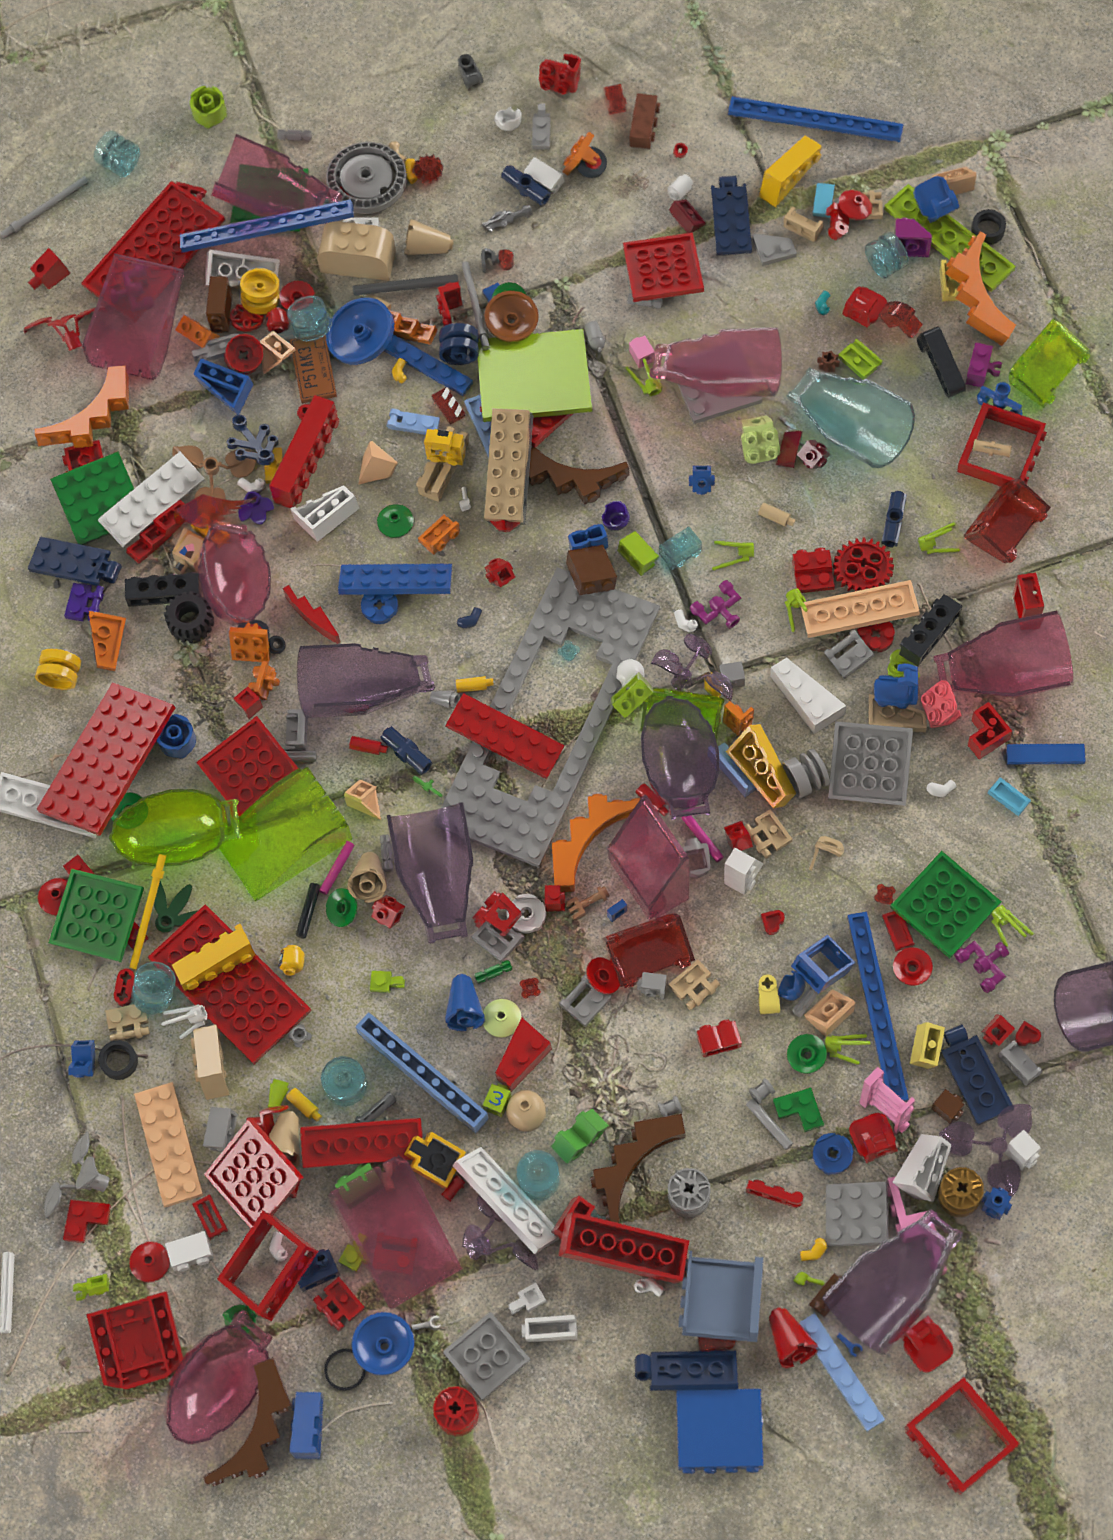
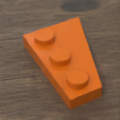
M89 611L96 666L100 669L116 671L126 618Z

